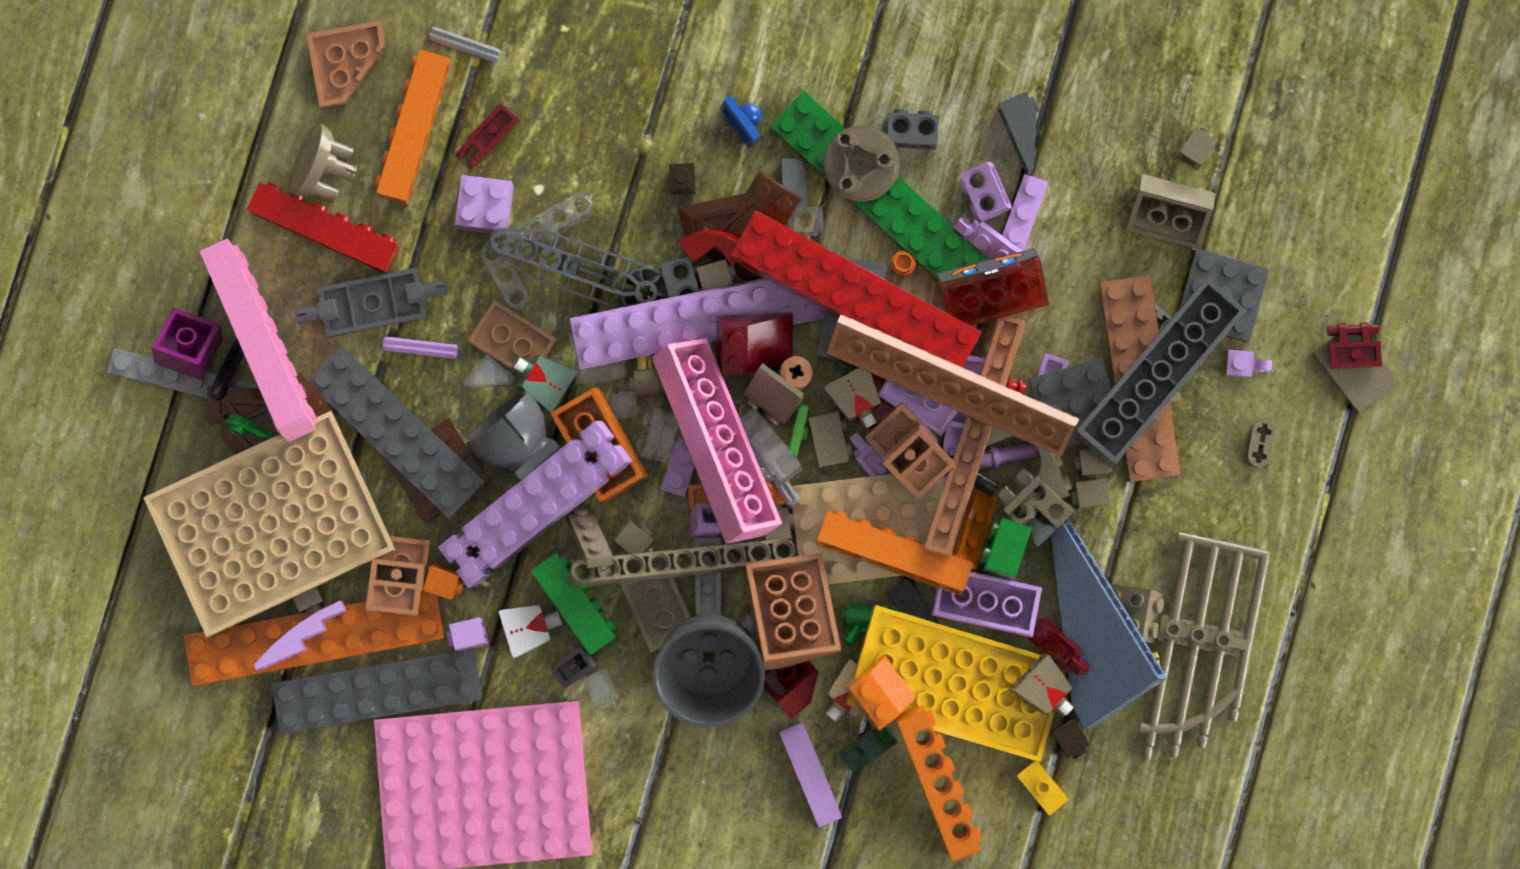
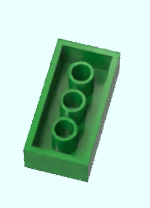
M555 553L532 569L531 572L588 653L594 656L618 639L615 635L618 629L609 618L604 620L600 613L603 611L601 605L594 597L589 599L585 593L589 590L588 587H575L569 582L568 571L572 565L565 555L560 557Z

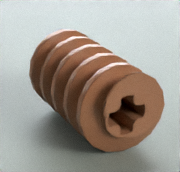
M790 357L782 364L780 377L800 392H803L811 383L812 367L803 357ZM796 371H799L800 376H798L796 379H793L792 374H794Z

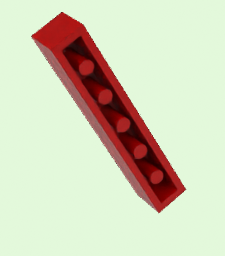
M259 182L247 207L250 214L381 273H389L400 250L398 244L395 243L396 239L385 233H382L381 236L372 233L373 228L363 223H359L356 226L350 223V218L337 212L334 216L327 213L328 208L316 202L313 205H309L303 202L304 197L291 193L287 195L281 192L282 188L274 183L268 182L265 185Z

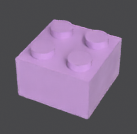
M461 175L455 219L456 228L463 231L491 234L492 231L498 228H509L514 191L512 181Z

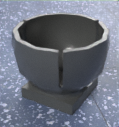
M526 390L516 394L489 414L474 428L466 439V444L477 458L486 465L506 469V474L515 480H523L559 448L554 439L546 437L544 413L535 398Z

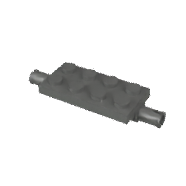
M412 268L318 287L319 302H317V305L295 309V314L299 316L296 317L298 325L317 320L324 322L327 337L331 338L428 318L424 302L426 298L448 295V290L446 289L445 279L423 284L422 281L420 282L418 268Z

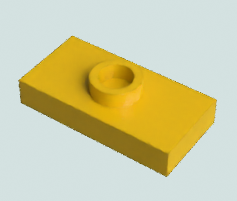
M1034 760L1016 775L1048 816L1069 800L1038 761Z

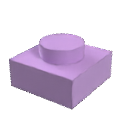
M1044 353L1037 376L1067 368L1069 361Z

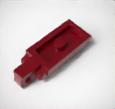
M1045 618L1039 619L1034 628L1033 637H1029L1028 640L1044 654L1049 655L1061 669L1068 673L1072 671L1077 676L1086 675L1091 666L1080 658L1081 648Z

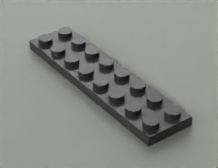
M343 346L308 380L343 418L449 520L486 484Z
M475 649L272 683L279 734L483 699Z

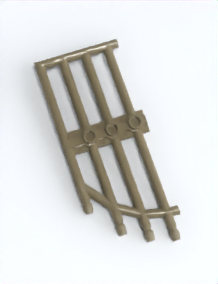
M1178 531L1176 541L1184 543L1170 616H1161L1159 635L1157 637V640L1164 641L1160 667L1167 676V679L1174 644L1189 647L1175 723L1159 724L1167 679L1155 687L1149 722L1140 723L1138 733L1146 734L1145 748H1143L1142 752L1143 759H1151L1156 734L1172 733L1169 756L1177 758L1183 732L1200 726L1197 747L1205 748L1212 719L1229 705L1231 709L1229 710L1228 720L1237 721L1271 551ZM1196 545L1209 548L1195 621L1180 619V613L1193 547ZM1219 551L1234 553L1220 627L1205 624V618ZM1248 556L1257 558L1259 561L1245 632L1231 630L1230 624L1243 558ZM1199 649L1214 652L1203 713L1186 720ZM1224 654L1239 657L1234 688L1215 703Z

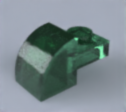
M886 725L881 730L872 728L838 753L852 773H855L890 749L898 741Z

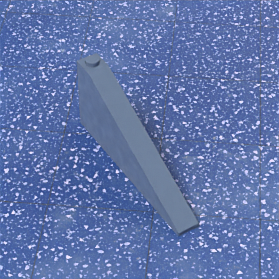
M1069 518L1058 528L1049 521V525H1053L1056 528L1051 534L1063 634L1081 648L1080 658L1091 666L1086 675L1077 676L1072 671L1068 673L1069 684L1072 687L1070 690L1072 705L1079 724L1084 726L1085 729L1094 728L1166 680L1167 676Z

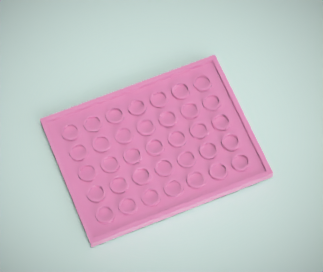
M579 701L374 720L386 869H451L592 855Z

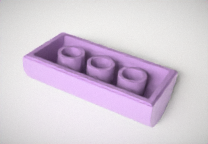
M970 572L961 596L936 587L931 616L1032 638L1042 587Z

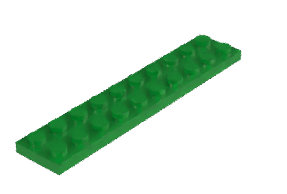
M803 91L771 124L770 129L827 180L824 171L826 149L832 139L846 128L806 91ZM897 176L893 186L877 199L865 202L849 200L901 249L907 251L924 270L954 297L973 276L941 283L938 273L989 259L968 240L965 241L963 235L953 228L952 224L899 176Z

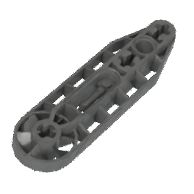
M498 228L492 231L489 236L488 242L491 249L527 277L618 309L622 308L616 305L619 295L625 307L634 298L638 301L633 305L661 300L662 298L657 297V295L669 298L663 274L659 270L546 229ZM513 231L530 233L527 238L525 236L513 233ZM533 232H546L555 235L552 246L531 239ZM505 234V239L512 243L514 237L518 238L514 244V252H509L511 246L505 244L501 248L497 247L498 243L494 241L495 237ZM558 237L579 244L576 254L556 248ZM524 242L530 243L533 248L532 253L529 256L520 255L518 252L520 244ZM537 246L542 247L540 252L544 254H549L550 251H553L556 261H551L548 265L546 260L539 256L537 257L538 260L534 261L533 259L537 254ZM582 246L603 252L600 262L598 263L579 256ZM606 254L627 261L624 270L621 271L604 265ZM505 255L520 260L518 266L505 257ZM523 261L544 268L541 278L529 275L521 269ZM579 261L608 270L614 274L612 278L603 275V272L580 265ZM630 262L641 266L633 268L628 272ZM547 270L567 276L565 286L563 287L544 280ZM576 270L600 280L602 278L610 281V286L575 275ZM619 275L624 276L621 281L620 290L615 289ZM571 278L591 285L589 294L586 295L569 289L568 286ZM627 283L633 285L634 287L632 289L627 286H624V284ZM644 285H649L650 296L646 295V298H642V294L639 292L640 287L645 288ZM595 287L615 293L613 302L609 303L592 297Z

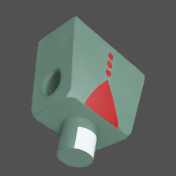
M535 355L531 362L518 356L511 369L522 375L517 386L523 391L526 390L535 398L542 409L550 413L554 411L577 374L573 369Z

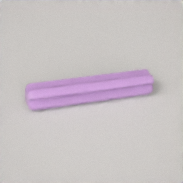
M384 337L382 348L385 351L455 359L458 352V347L453 344Z

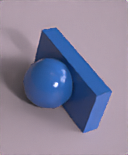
M732 96L724 99L720 111L745 145L749 148L752 147L761 136L755 129V126L762 119L760 108L751 103L739 107Z

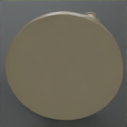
M321 123L315 124L306 136L297 155L290 179V193L296 196L308 195L312 197L315 195L334 203L338 196L339 188L323 183L319 179L324 174L329 175L332 173L352 181L355 176L352 172H356L357 166L346 162L350 160L353 154V147L334 141L332 131L327 129L326 125Z
M859 125L841 131L832 139L825 152L824 171L829 184L838 194L852 201L865 202L881 197L893 186L899 173L900 161L896 146L884 132L871 126Z

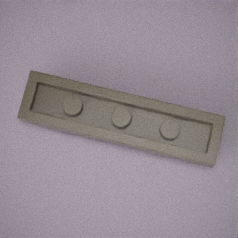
M579 504L565 516V519L586 567L613 565L612 553L590 505Z

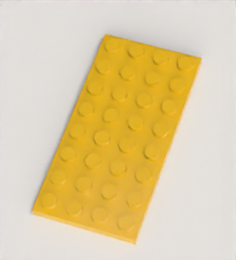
M878 605L873 606L852 680L883 656H886L915 696V699L903 712L923 705L926 711L931 710L937 723L933 726L934 731L1041 762L1055 709L1053 708L1048 714L1041 713L1009 690L1040 656L1039 654ZM1057 665V667L1059 668V670L1062 672V674H1063L1064 677H1065L1066 671L1063 670V669H1061V668ZM848 694L845 704L858 708Z

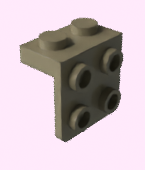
M1110 584L1144 641L1155 644V638L1158 637L1160 629L1158 624L1159 616L1164 607L1163 594L1149 589Z

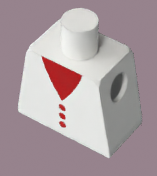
M541 605L499 611L513 658H518L551 641L549 630L563 625L559 611L544 615Z

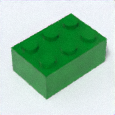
M1004 518L1000 519L997 523L994 522L989 527L985 539L989 541L988 547L982 550L978 565H981L980 572L1007 580L1015 578L1032 528Z

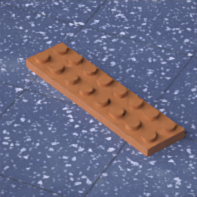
M1150 275L1099 283L1114 385L1159 333ZM1170 402L1167 403L1125 453L1129 482L1181 475Z

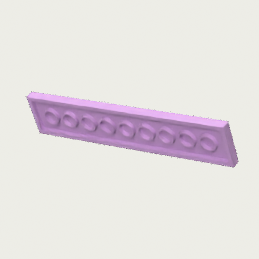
M763 278L569 318L578 366L579 369H585L657 354L668 344L705 338L708 339V342L717 341L718 316L792 312L793 325L824 319L826 311Z

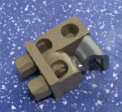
M1022 469L1014 480L1023 489L1016 495L1006 486L997 497L1005 506L1003 510L1016 523L1032 528L1033 540L1036 545L1040 546L1056 528L1053 525L1042 524L1036 517V514L1040 511L1058 528L1074 512V509L1037 475L1034 477L1031 473Z

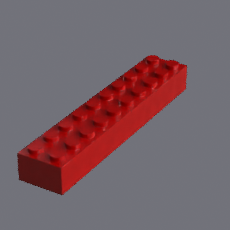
M757 210L753 213L730 257V260L838 318L840 315L853 319L963 368L982 333Z

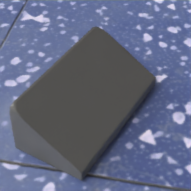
M781 159L782 185L802 198L795 211H808L806 160Z

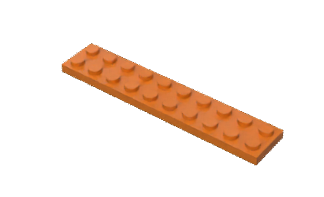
M421 591L418 616L365 610L367 601L345 605L347 612L324 621L327 629L326 632L304 640L307 651L262 670H256L254 664L282 636L314 613L307 615L306 612L232 626L210 637H206L204 632L183 635L192 686L445 639L438 595Z

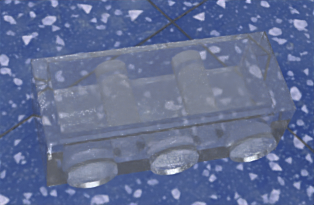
M755 408L740 418L757 463L761 468L763 478L767 483L772 481L779 488L802 471L796 456Z

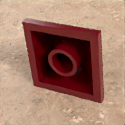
M810 661L790 667L765 670L764 689L792 720L811 703L819 671Z

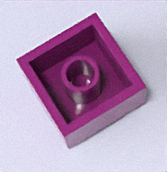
M173 308L151 347L154 363L201 380L223 340L221 325Z

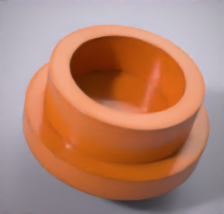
M899 251L891 259V269L899 276H907L914 271L916 260L907 251Z

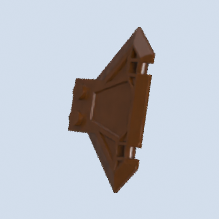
M759 171L746 193L678 207L684 238L692 233L703 230L704 227L726 231L740 238L755 210L790 228L789 220L802 201V198L762 171ZM715 246L706 253L707 256L715 261L726 258L718 246ZM738 263L734 264L737 276L746 282L764 278Z
M301 372L295 376L299 384L302 385L307 395L305 400L313 409L316 417L329 411H334ZM207 386L205 420L211 427L216 422L223 427L224 430L219 436L236 454L265 440L259 439L247 432H243L242 435L228 432V427L224 425V421L228 419L225 415L229 411L232 414L251 420L252 423L257 424V427L275 433V436L281 434L276 428L260 389L228 387L222 400L216 401L209 397L211 386Z

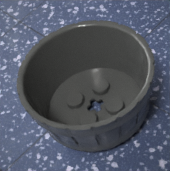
M711 614L691 617L678 624L670 632L658 651L652 676L655 693L660 703H663V707L682 722L698 727L724 726L745 716V713H748L757 703V699L760 698L764 687L763 682H765L763 661L759 650L749 634L735 621ZM703 651H714L713 657L715 660L713 662L710 660L703 661Z

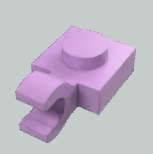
M1228 350L1225 376L1251 378L1252 371L1269 372L1271 371L1272 360L1253 359L1254 352Z

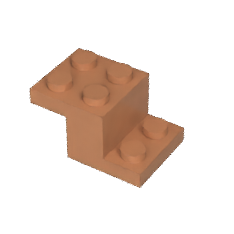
M902 401L865 435V438L883 455L882 464L917 499L955 466V461L937 444V436Z
M390 536L396 550L380 558H372L365 610L418 616L421 591H423L427 577L431 541Z

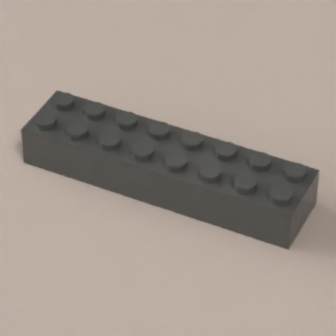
M1207 277L1072 435L1106 464L1113 467L1247 310Z

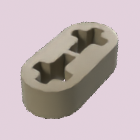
M1268 420L1256 422L1250 431L1246 460L1254 468H1261L1267 465L1271 458L1275 427ZM1265 425V430L1269 431V434L1263 437V442H1259L1261 435L1257 432V429ZM1262 446L1261 455L1265 456V459L1256 463V458L1252 457V453H1256L1258 447Z

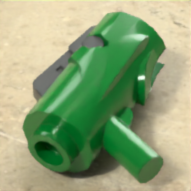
M864 599L861 604L849 602L848 607H843L841 622H846L845 627L851 629L843 642L848 646H852L860 633H866L874 605L899 612L900 608L870 599Z

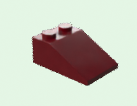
M792 312L717 317V364L722 375L748 374L758 371L762 363L769 368L783 364L785 360L792 357Z

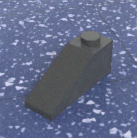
M1024 92L1000 102L997 110L1025 174L1031 175L1034 170L1036 111H1038L1035 99L1033 97L1029 98L1028 93Z

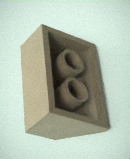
M1142 174L1134 196L1126 231L1199 249L1213 212L1215 193Z

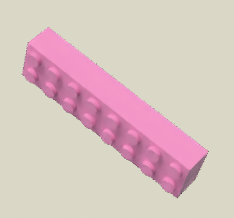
M228 238L201 250V256L277 430L288 442L316 430L313 421L317 420L315 413L305 400L307 395L295 377L297 376L296 370L286 356L287 350L285 345L279 339L276 333L278 332L277 327L266 311L268 310L267 304L257 290L259 287L253 274L247 268L249 264L244 253H241L237 244L233 246Z
M708 339L668 344L655 354L652 360L726 544L768 534L781 525L782 522Z

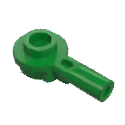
M230 414L229 418L224 421V425L228 427L227 431L236 435H242L243 432H247L265 441L275 436V433L257 427V424L252 423L251 420L239 415Z

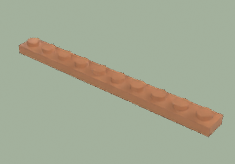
M1000 315L981 377L1006 387L1026 323L1024 320ZM967 416L953 459L955 466L949 471L924 547L926 552L948 558L951 557L993 427L970 416Z

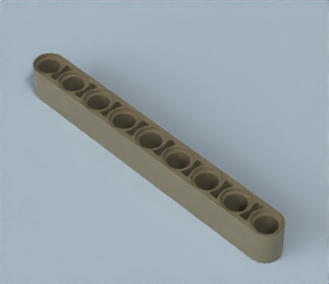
M787 539L619 555L613 556V565L609 566L612 569V576H605L601 572V567L587 568L584 560L581 559L576 561L569 569L568 580L575 587H587L745 570L746 564L785 559L777 555V547L785 550L786 558H792L795 554V547ZM752 550L759 551L762 560H755L751 554ZM728 552L736 555L737 563L729 562L727 559ZM702 555H707L712 559L711 566H707L702 562ZM677 558L685 559L688 564L687 568L679 567ZM652 560H657L662 564V571H656L652 567ZM626 563L635 564L638 569L637 573H630L626 568ZM575 569H584L587 573V578L581 579L577 577Z

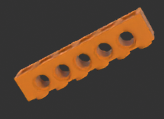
M920 705L901 713L895 718L896 724L950 859L954 862L981 851L978 843L982 841L977 826H971L969 819L973 818L968 803L963 804L960 798L964 792L959 780L954 781L951 772H954L955 769L950 757L945 758L942 749L946 748L941 734H935L933 726L937 723L932 711H926L924 706ZM918 732H928L927 737L924 740H915L916 734ZM928 755H937L935 762L932 764L925 763V758ZM940 777L946 778L943 786H934L936 779ZM947 801H954L955 805L952 809H943ZM955 825H964V828L961 832H952V829Z

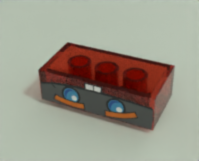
M1035 248L936 273L944 312L970 326L1049 305L1042 262Z

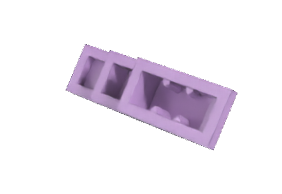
M338 601L314 613L293 627L275 642L254 664L255 669H265L307 651L304 640L326 632L325 620L347 612L344 602Z

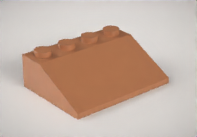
M822 553L746 564L744 579L757 647L763 661L764 670L790 667L841 651Z

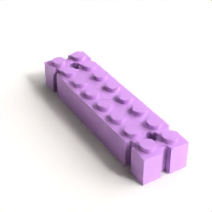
M603 421L593 422L580 433L583 438L581 441L571 440L462 527L464 535H452L438 547L449 563L457 562L461 568L456 572L468 588L482 583L492 575L489 570L490 567L491 569L502 567L609 481L606 476L608 473L610 475L618 474L633 462L621 445L613 446L610 442L614 435ZM592 453L598 454V457H596L598 459L597 462H592ZM474 547H479L480 552L477 553L480 555L476 556L474 554Z

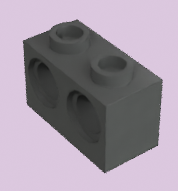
M895 109L893 113L888 112L886 135L892 140L896 148L936 150L939 115H933L932 111H918V114H909L908 110ZM903 123L907 130L904 133H897L894 131L893 125ZM922 124H927L931 127L932 132L928 135H923L919 132L918 127Z
M689 256L660 264L669 298L680 296L684 292L695 293L703 291L702 286H697L695 277L699 276L696 262L691 263ZM677 268H684L687 270L688 275L684 279H677L673 273Z

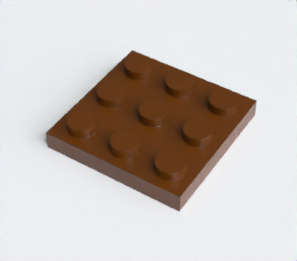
M449 418L430 429L486 483L484 486L490 483ZM384 458L424 523L442 513L400 471Z

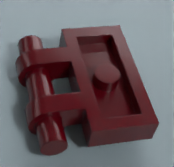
M1360 322L1359 325L1337 323V326H1327V336H1337L1338 338L1337 343L1328 344L1329 369L1381 367V341H1370V335L1379 334V325H1369L1368 322ZM1347 335H1360L1361 342H1348Z

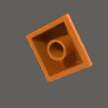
M883 656L844 686L872 727L881 730L898 717L915 699L913 693L886 656Z

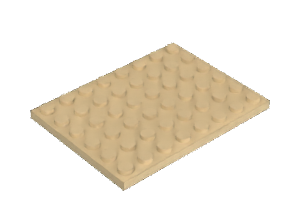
M332 411L316 417L317 420L313 421L316 430L288 442L282 434H279L143 497L206 637L215 635L371 562L372 558L377 559L396 550Z

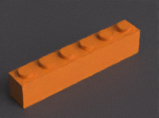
M420 49L418 56L414 55L410 70H413L411 80L407 79L403 89V94H406L404 103H399L396 117L399 118L396 127H392L389 135V141L392 143L389 151H385L382 158V165H384L382 175L378 174L375 181L374 189H377L376 193L381 198L409 205L451 62L449 57Z
M827 511L816 542L817 546L960 596L963 594L973 566V562L968 561L969 558L967 556L954 553V556L951 555L948 558L925 551V545L920 544V540L914 537L906 536L902 538L896 536V532L891 529L881 528L879 530L871 527L872 524L868 521L857 519L856 522L848 519L847 515L842 512L833 511L830 513Z

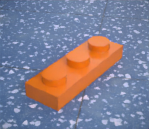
M972 490L953 551V556L954 553H959L969 558L968 561L973 562L971 570L977 569L998 498L990 497L979 490Z

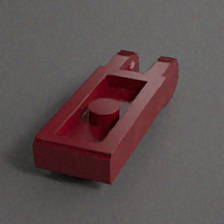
M500 103L468 136L467 141L456 152L455 156L458 159L465 157L472 146L479 150L467 163V167L472 170L482 161L484 156L487 157L520 122V119L503 103Z

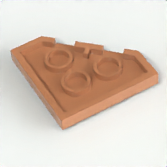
M381 20L306 34L320 109L346 104L386 48Z

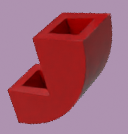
M707 229L692 233L678 242L692 262L702 257L715 246H718L730 264L733 265L736 262L730 260V257L740 238L726 231Z

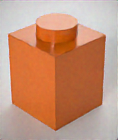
M434 562L429 568L423 591L452 600L456 594H461L465 583L456 571L458 569Z

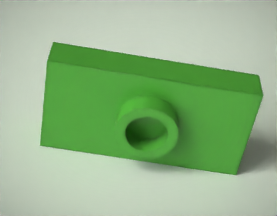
M800 405L798 407L787 454L789 457L797 458L801 440H807L810 426H806L805 422L809 406Z

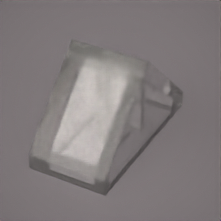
M488 354L484 356L463 381V386L466 389L516 385V379Z

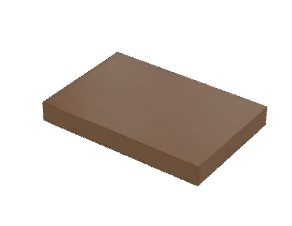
M495 299L467 339V343L521 377L522 375L511 369L518 356H521L528 362H531L535 355L547 358L558 342V339Z

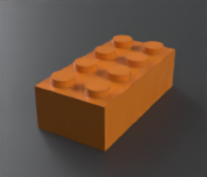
M592 388L550 413L566 443L571 440L581 441L583 438L580 433L595 421H603L614 435V438L610 441L613 446L621 445L633 460L620 473L613 475L608 473L606 475L609 481L594 492L599 502H607L649 477L600 388ZM592 453V462H597L598 459L596 457H598V454Z

